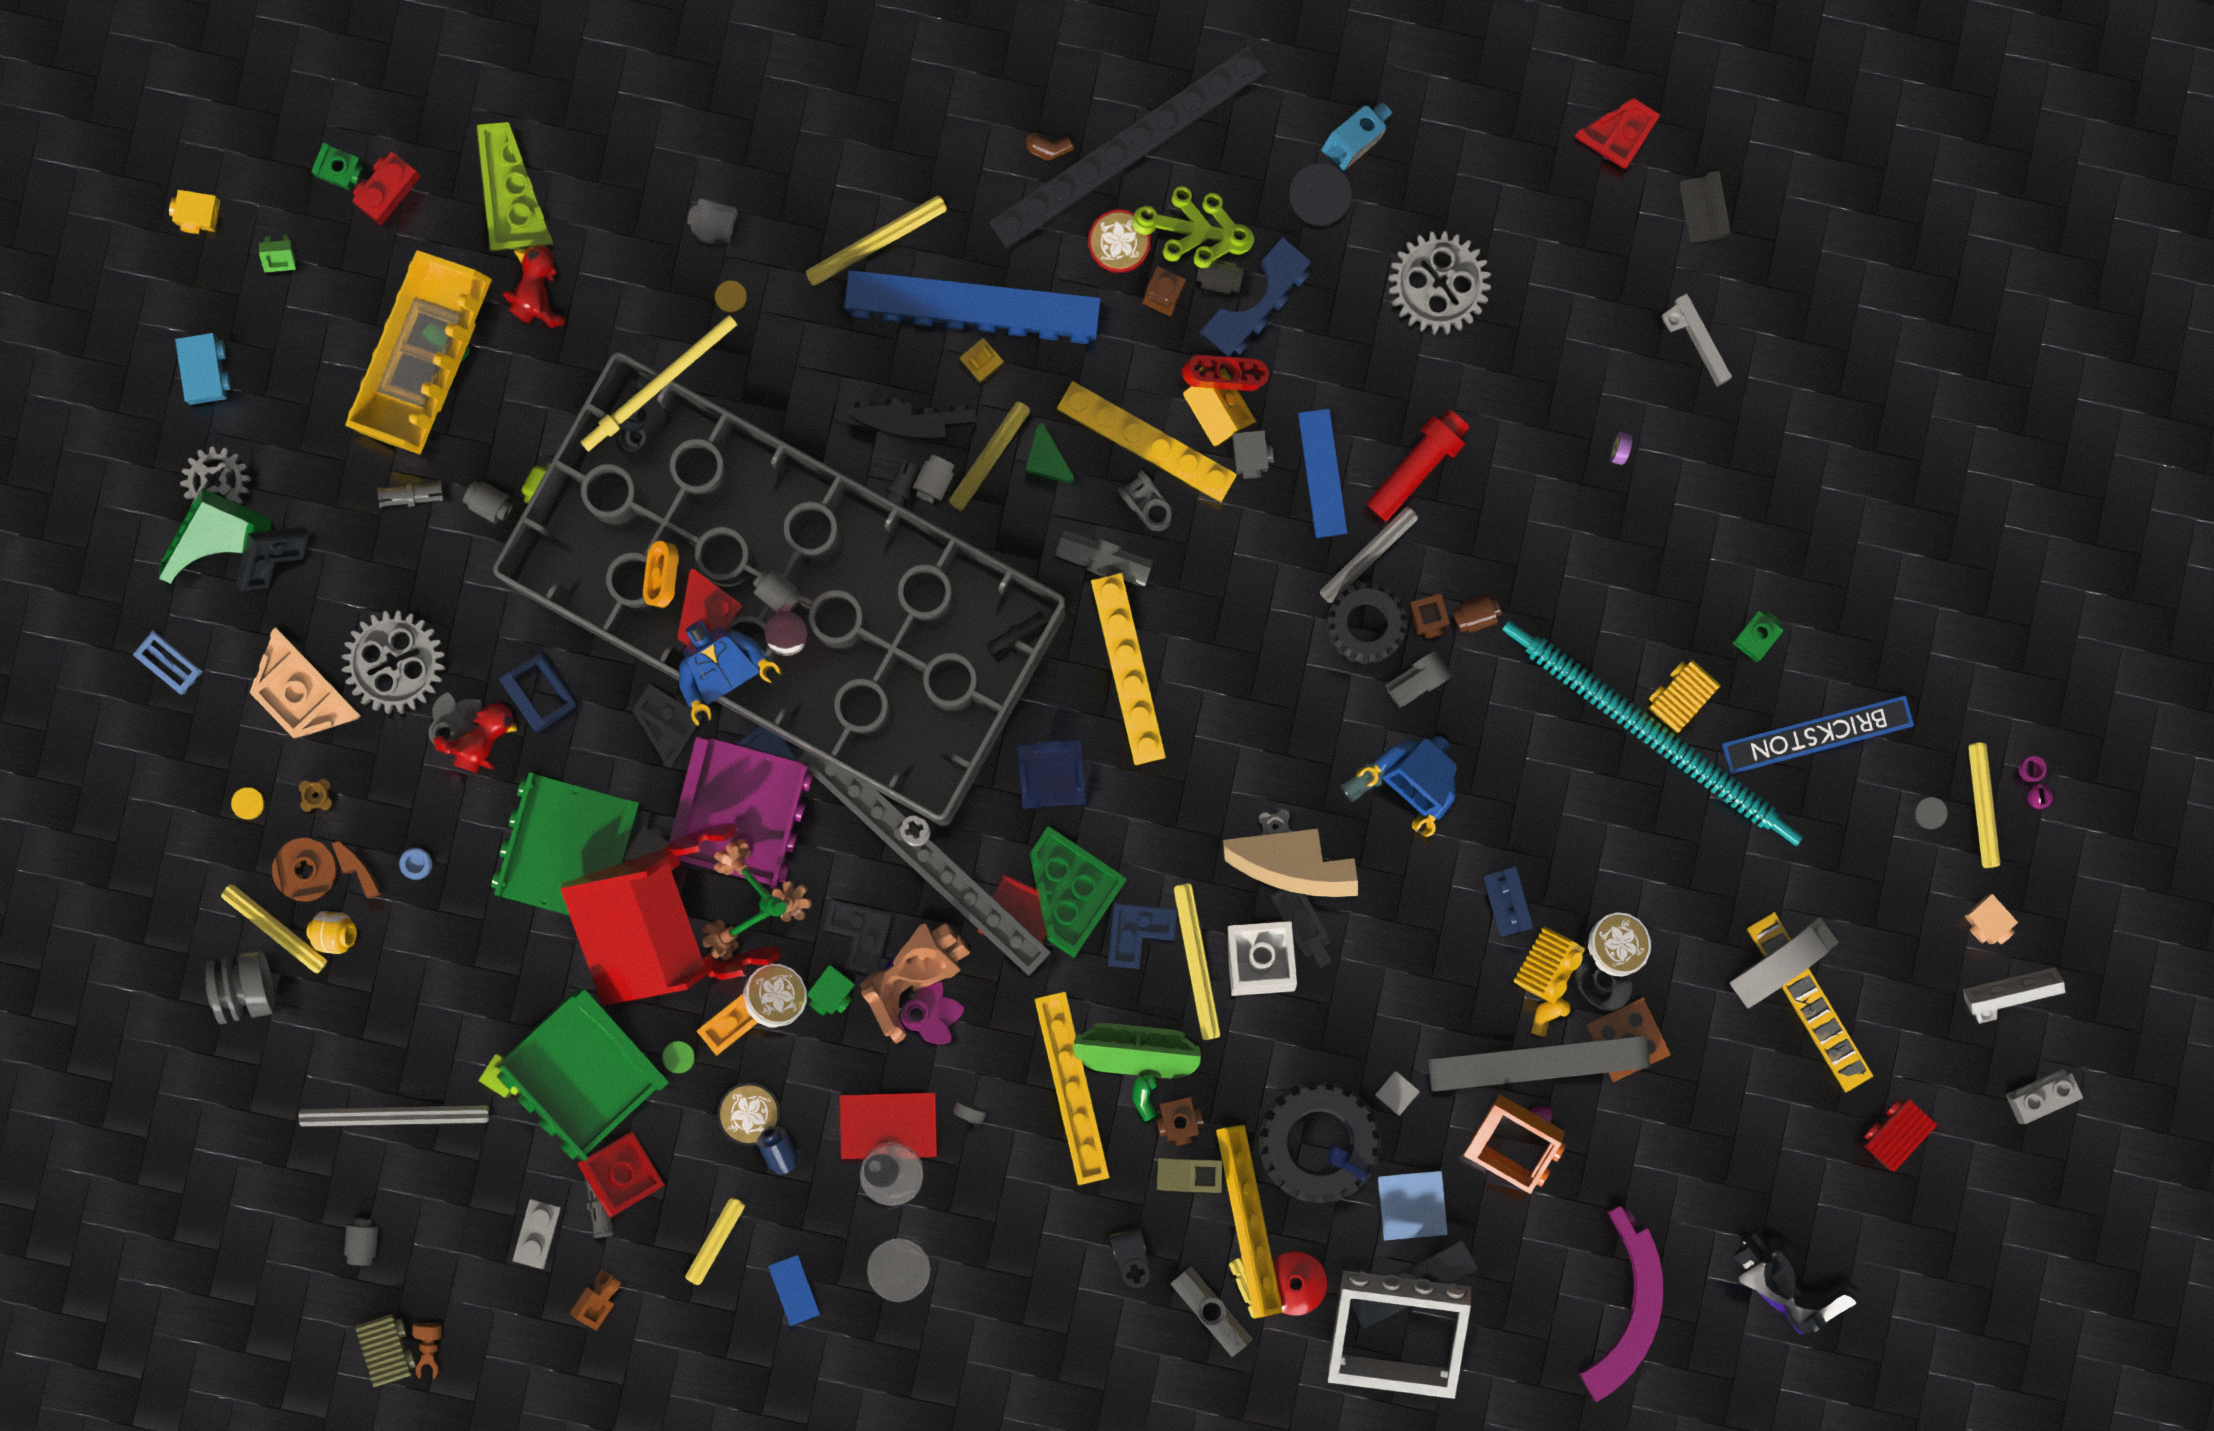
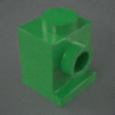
M323 143L311 172L317 178L351 191L353 184L358 185L364 167L361 166L362 161L360 158ZM337 161L344 163V168L339 172L333 170V166Z

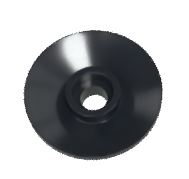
M1590 952L1583 956L1581 965L1576 969V982L1580 992L1589 1003L1599 1009L1606 1011L1620 1009L1629 1001L1632 994L1630 974L1622 977L1609 975L1600 970L1595 964L1596 961L1593 955H1590Z

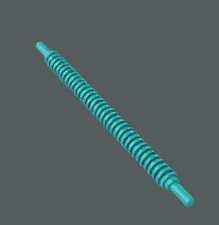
M1510 620L1503 627L1502 630L1527 648L1526 652L1531 655L1529 657L1531 660L1538 656L1539 659L1536 662L1538 665L1545 661L1546 663L1543 666L1545 670L1552 666L1550 674L1554 675L1558 671L1559 674L1556 678L1559 680L1565 676L1566 678L1563 681L1565 685L1571 680L1573 683L1569 688L1574 690L1576 686H1579L1576 692L1579 695L1586 691L1583 696L1584 699L1587 700L1591 695L1593 698L1590 700V703L1594 705L1598 700L1599 703L1596 707L1599 710L1604 705L1606 706L1603 713L1607 715L1610 710L1613 711L1610 715V718L1613 720L1617 715L1620 716L1616 721L1618 724L1625 720L1626 723L1623 726L1625 729L1632 725L1633 727L1630 730L1632 734L1639 730L1637 738L1641 739L1645 735L1646 738L1643 742L1646 744L1652 740L1653 742L1650 745L1652 749L1659 745L1660 747L1657 750L1659 754L1666 750L1663 756L1666 759L1673 755L1670 762L1674 764L1679 760L1680 762L1677 767L1680 769L1685 764L1684 772L1686 774L1692 769L1693 772L1690 777L1694 779L1697 775H1700L1697 782L1701 784L1704 779L1707 780L1704 784L1705 788L1708 789L1712 784L1713 787L1710 791L1715 793L1719 789L1720 791L1717 796L1720 799L1726 794L1724 802L1728 804L1732 799L1733 802L1730 806L1733 808L1739 804L1740 806L1737 810L1739 813L1746 809L1747 811L1744 814L1746 818L1753 814L1751 818L1753 823L1760 819L1758 827L1762 828L1764 826L1768 830L1772 828L1795 846L1802 840L1803 835L1778 818L1779 814L1775 812L1776 808L1774 806L1767 810L1766 808L1769 803L1765 800L1760 805L1762 797L1758 796L1754 800L1753 797L1756 793L1753 791L1747 795L1746 793L1749 790L1747 786L1740 790L1739 788L1742 785L1740 781L1733 785L1736 778L1731 776L1726 780L1729 775L1728 772L1724 771L1720 775L1719 773L1722 768L1719 766L1713 770L1715 766L1713 761L1707 766L1706 763L1709 758L1704 756L1702 760H1699L1702 755L1699 751L1692 755L1695 751L1694 747L1691 746L1687 751L1688 743L1685 741L1680 746L1679 743L1682 739L1679 736L1673 741L1675 733L1671 731L1668 736L1665 735L1668 728L1664 727L1660 731L1659 728L1662 725L1660 722L1653 726L1652 723L1655 720L1653 717L1646 721L1645 719L1648 716L1646 712L1639 716L1638 714L1642 709L1637 707L1633 711L1632 708L1635 704L1632 702L1626 706L1625 704L1628 701L1626 697L1620 702L1618 699L1622 694L1617 692L1615 696H1612L1615 689L1611 687L1608 691H1605L1608 686L1607 683L1604 682L1600 687L1598 684L1601 679L1598 677L1593 682L1594 674L1592 672L1586 677L1585 674L1588 669L1584 667L1581 672L1578 671L1581 664L1577 662L1573 667V658L1566 662L1565 659L1568 656L1566 653L1559 657L1558 654L1561 651L1559 648L1552 652L1554 644L1550 643L1548 647L1544 646L1548 641L1547 639L1543 638L1541 640L1537 636L1533 638Z

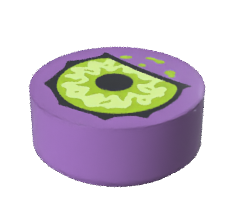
M1618 433L1611 452V462L1620 465L1626 462L1633 440L1630 434Z

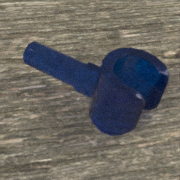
M1332 1147L1328 1156L1329 1163L1349 1171L1365 1182L1369 1175L1353 1164L1346 1162L1349 1152Z

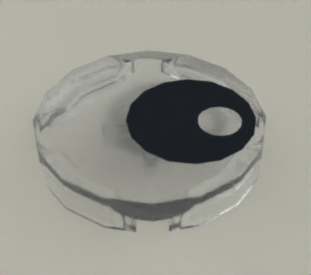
M896 1142L881 1143L872 1148L865 1156L860 1169L861 1185L866 1194L877 1203L889 1206L904 1204L914 1198L921 1188L924 1176L922 1161L916 1152Z

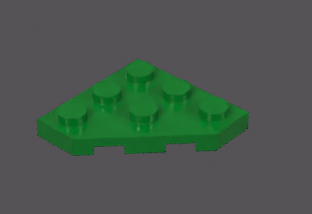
M1048 826L1029 855L1047 939L1074 958L1127 878Z

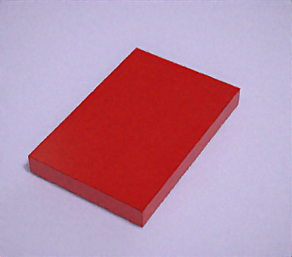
M936 1093L840 1095L841 1159H866L876 1154H886L892 1158L937 1157Z

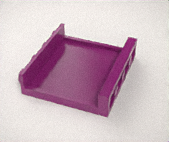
M702 734L698 735L693 747L669 844L678 837L723 823H735L738 832L726 841L705 840L701 842L699 852L678 856L679 860L715 870L714 866L719 862L714 858L715 853L718 850L726 852V845L734 841L736 844L739 839H744L751 850V855L745 862L749 866V871L759 882L771 885L772 889H776L779 882L785 883L789 870V864L784 863L787 851L793 852L797 839V834L792 833L795 821L801 822L805 809V803L800 802L803 790L809 791L813 778V773L808 772L810 764ZM736 870L731 873V875L746 878L744 875H739Z

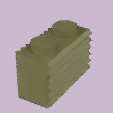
M394 1313L355 1326L373 1387L414 1374L412 1368L417 1367L412 1349L406 1350L403 1337L407 1336V1331L402 1318L397 1319Z

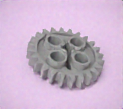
M1430 232L1429 241L1427 242L1419 235L1417 237V247L1408 242L1406 248L1409 253L1398 252L1397 256L1402 261V264L1392 263L1391 268L1398 272V274L1389 275L1388 278L1389 281L1397 283V286L1389 289L1390 294H1398V298L1393 301L1392 305H1403L1404 308L1399 316L1402 317L1409 313L1411 318L1408 325L1411 326L1418 320L1421 322V332L1424 331L1427 325H1431L1434 335L1439 326H1443L1445 333L1449 334L1450 325L1452 324L1460 331L1462 329L1461 320L1464 319L1471 324L1473 318L1470 313L1473 312L1480 315L1482 312L1477 303H1487L1488 298L1481 294V292L1490 291L1491 289L1490 285L1483 283V280L1489 278L1491 274L1489 272H1481L1487 261L1476 260L1480 253L1479 249L1471 253L1468 251L1471 241L1468 240L1462 246L1458 244V234H1456L1452 241H1448L1447 232H1443L1440 240H1437L1435 234ZM1441 253L1447 255L1450 259L1449 267L1438 268L1433 262V257ZM1422 261L1429 265L1437 279L1440 280L1444 277L1447 280L1444 287L1458 300V305H1454L1450 301L1442 287H1437L1436 289L1433 287L1435 279L1422 267ZM1414 273L1423 275L1426 279V285L1422 288H1414L1409 283L1410 275ZM1457 278H1465L1470 283V290L1466 293L1456 291L1453 281ZM1438 297L1444 300L1446 309L1440 313L1433 312L1429 307V301L1432 298Z
M384 611L382 621H379L375 615H371L372 625L368 626L361 621L360 625L363 632L361 634L355 631L351 632L352 636L356 639L355 643L345 642L344 644L351 649V654L342 655L343 659L350 661V665L342 668V671L352 674L345 683L357 685L352 692L354 696L364 693L361 701L362 704L366 705L371 700H374L373 710L378 711L382 704H384L387 714L391 713L393 705L396 706L401 714L404 713V704H408L411 709L415 710L416 699L427 703L424 693L426 691L433 694L436 693V690L431 686L432 682L443 681L436 675V671L446 669L445 666L437 663L438 659L445 657V653L436 652L435 650L442 642L440 640H430L435 631L429 629L424 632L423 629L426 624L424 620L414 625L415 616L413 614H409L405 621L400 611L396 612L394 619H391L390 614ZM406 633L410 639L408 647L403 650H397L394 645L396 636ZM371 646H378L381 652L380 658L373 663L367 662L365 658L366 650ZM419 649L420 651L414 657L399 661L397 663L398 669L396 670L391 667H385L371 676L368 675L370 669L388 664L390 662L389 656L391 655L401 658L413 650ZM413 662H419L422 665V673L416 679H410L407 675V667ZM383 675H390L393 678L392 688L386 692L380 691L378 680Z

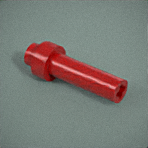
M1448 409L1440 419L1432 415L1420 429L1425 436L1365 504L1387 522L1446 454L1454 458L1466 445L1460 438L1470 426L1451 409Z

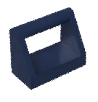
M543 652L499 679L530 726L537 733L579 705ZM536 665L564 704L544 718H542L516 680Z

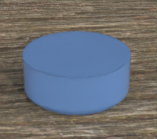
M410 848L400 858V869L410 879H422L432 869V858L427 851L421 848Z

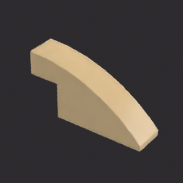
M1318 829L1223 840L1226 862L1248 876L1270 886L1312 896H1358L1355 859L1323 862Z

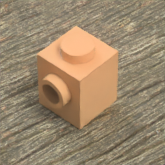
M1993 894L1986 895L1964 915L1973 926L1970 931L1981 943L1987 941L1989 944H1995L1998 941L2000 944H2003L2015 933L2012 927L2018 923Z

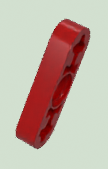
M1195 355L1183 365L1182 376L1193 387L1255 391L1268 381L1269 371L1267 366L1258 359ZM1220 366L1230 370L1231 380L1222 377Z

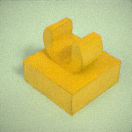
M984 338L959 358L979 383L1004 363Z

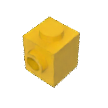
M178 190L177 198L173 197L171 199L169 215L173 216L172 221L181 226L180 230L183 232L199 234L200 229L215 232L220 200L213 195Z

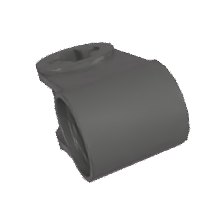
M1139 471L1138 477L1127 486L1117 489L1128 506L1138 514L1151 530L1162 531L1170 525L1172 520L1171 508L1144 471ZM1154 508H1162L1166 511L1167 515L1162 522L1155 523L1149 519V512Z

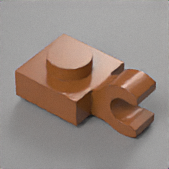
M602 1269L595 1278L594 1290L587 1287L569 1314L597 1331L614 1306V1303L609 1299L618 1290L621 1282Z

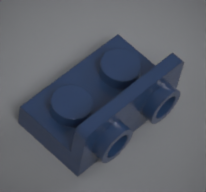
M1513 867L1485 875L1483 879L1499 935L1503 937L1532 929L1533 925L1517 868Z

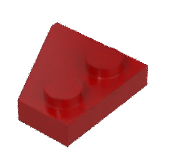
M1633 98L1588 127L1579 130L1575 138L1626 170L1660 114Z
M692 568L689 572L677 639L687 646L691 645L692 641L687 635L686 629L697 621H703L709 633L718 627H722L726 631L744 606Z

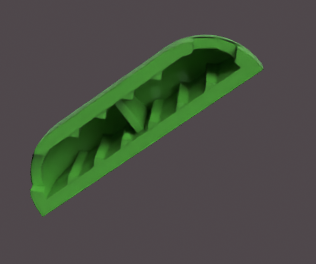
M1093 1024L1092 1029L1085 1031L1081 1035L1077 1034L1073 1047L1075 1057L1081 1059L1082 1064L1092 1070L1139 1076L1152 1074L1158 1078L1172 1079L1187 1076L1198 1068L1201 1060L1199 1046H1195L1190 1040L1186 1039L1185 1033L1172 1029L1133 1025Z

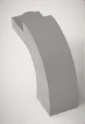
M1819 917L1785 944L1747 968L1729 983L1745 1006L1750 1008L1801 974L1825 956L1839 942L1822 918Z

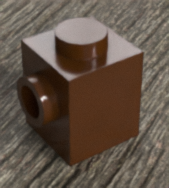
M1441 594L1413 601L1408 605L1417 636L1424 633L1426 639L1444 634L1443 628L1450 625Z

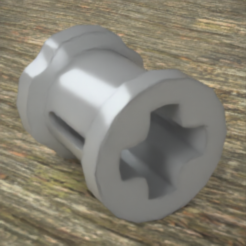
M915 815L904 819L900 827L902 838L911 846H922L930 837L931 832L927 822ZM916 823L918 827L923 826L924 830L919 832L920 838L915 839L912 835L907 836V832L911 831L910 825Z

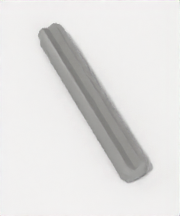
M1405 507L1320 590L1321 596L1327 602L1332 603L1340 593L1345 591L1417 521V514L1411 508Z

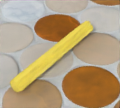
M940 196L933 197L806 271L808 280L813 286H816L944 213L947 208L943 199Z
M1188 883L1177 885L1174 887V894L1203 1040L1220 1037V1028L1193 887Z

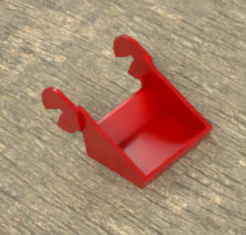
M723 823L678 837L662 850L561 884V893L602 1006L688 990L706 975H709V977L716 976V979L721 980L744 976L745 965L753 963L754 965L769 966L781 957L779 947L776 946L754 949L733 956L727 961H723L721 956L715 958L711 953H707L702 957L671 872L681 865L678 856L699 852L701 842L705 840L726 841L738 832L735 823Z

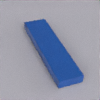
M1330 409L1298 413L1315 537L1323 538L1347 534Z

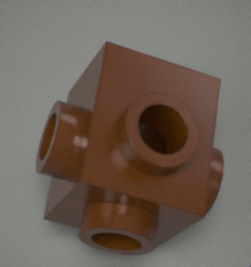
M1191 1097L1159 1104L1162 1117H1158L1156 1120L1160 1137L1167 1135L1168 1142L1175 1141V1146L1194 1142L1193 1136L1199 1135L1198 1128L1204 1127L1200 1108L1193 1109ZM1182 1116L1185 1118L1186 1124L1183 1128L1175 1127L1174 1120L1176 1117Z

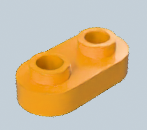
M657 541L648 551L643 586V597L648 605L665 607L675 595L679 555L676 546L672 543Z

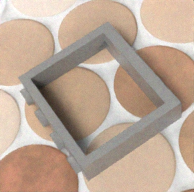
M1343 1270L1329 1359L1328 1383L1455 1399L1471 1307V1287L1456 1285V1283L1430 1282L1426 1279L1414 1280L1399 1278L1394 1275L1383 1276L1367 1274L1362 1271L1359 1273ZM1351 1298L1458 1312L1449 1368L1342 1355Z

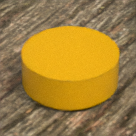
M726 281L718 286L715 292V300L722 311L737 313L746 305L747 293L740 283Z
M242 788L234 794L231 805L238 817L251 820L261 815L265 807V801L258 790Z

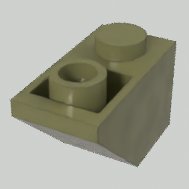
M1158 1158L1157 1190L1221 1193L1222 1160Z

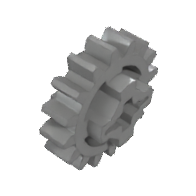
M213 446L210 447L209 455L199 450V459L197 461L192 458L188 459L192 465L191 469H182V472L188 476V480L180 482L181 486L189 488V491L184 494L186 499L194 498L195 500L200 489L203 488L218 496L223 495L232 502L243 505L244 502L240 495L241 493H250V490L244 487V483L251 481V477L243 475V472L248 469L245 463L237 465L240 460L239 455L234 454L229 458V450L227 448H223L221 453L218 454L217 449ZM212 461H223L217 467H207L205 465ZM234 472L236 475L235 489L231 487V476ZM197 474L200 475L201 486L198 491L196 488ZM213 475L220 477L219 480L222 482L220 487L212 486L213 483L210 478Z

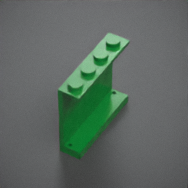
M529 772L527 778L521 779L517 796L522 797L519 809L513 808L509 826L513 827L510 840L504 839L500 852V857L504 858L501 870L496 869L491 887L496 889L494 895L569 915L560 890L561 884L626 862L642 804Z

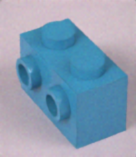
M214 333L175 339L185 402L193 405L227 399L226 390H231V382L228 371L223 372L221 359H226L223 340L219 341Z

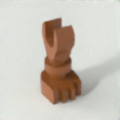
M437 1323L413 1324L412 1335H414V1338L422 1340V1343H419V1351H422L421 1360L416 1367V1375L420 1379L422 1377V1366L428 1364L433 1368L434 1379L439 1373V1364L435 1358L438 1344L435 1343V1340L442 1337V1325Z

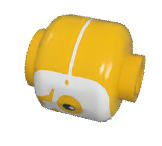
M319 912L307 926V937L310 939L313 948L319 952L344 953L349 947H352L357 936L356 925L345 913Z

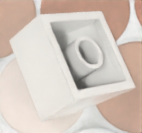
M1291 921L1228 926L1231 996L1295 991L1297 978Z

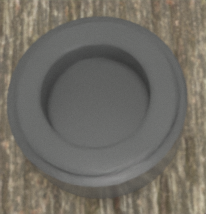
M1925 798L1918 802L1915 807V820L1925 829L1938 828L1947 819L1946 805L1938 798Z
M959 1100L956 1102L953 1110L954 1114L958 1117L977 1124L983 1123L987 1113L978 1106Z

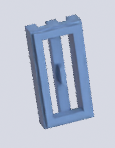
M155 631L150 633L133 654L181 695L186 693L188 687L203 672ZM154 640L192 671L188 676L152 646L151 643ZM146 649L182 678L184 682L179 685L143 655Z

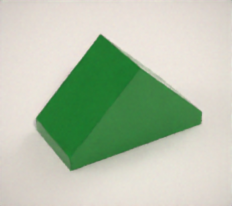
M1042 423L1036 429L1026 466V473L1070 484L1074 481V476Z

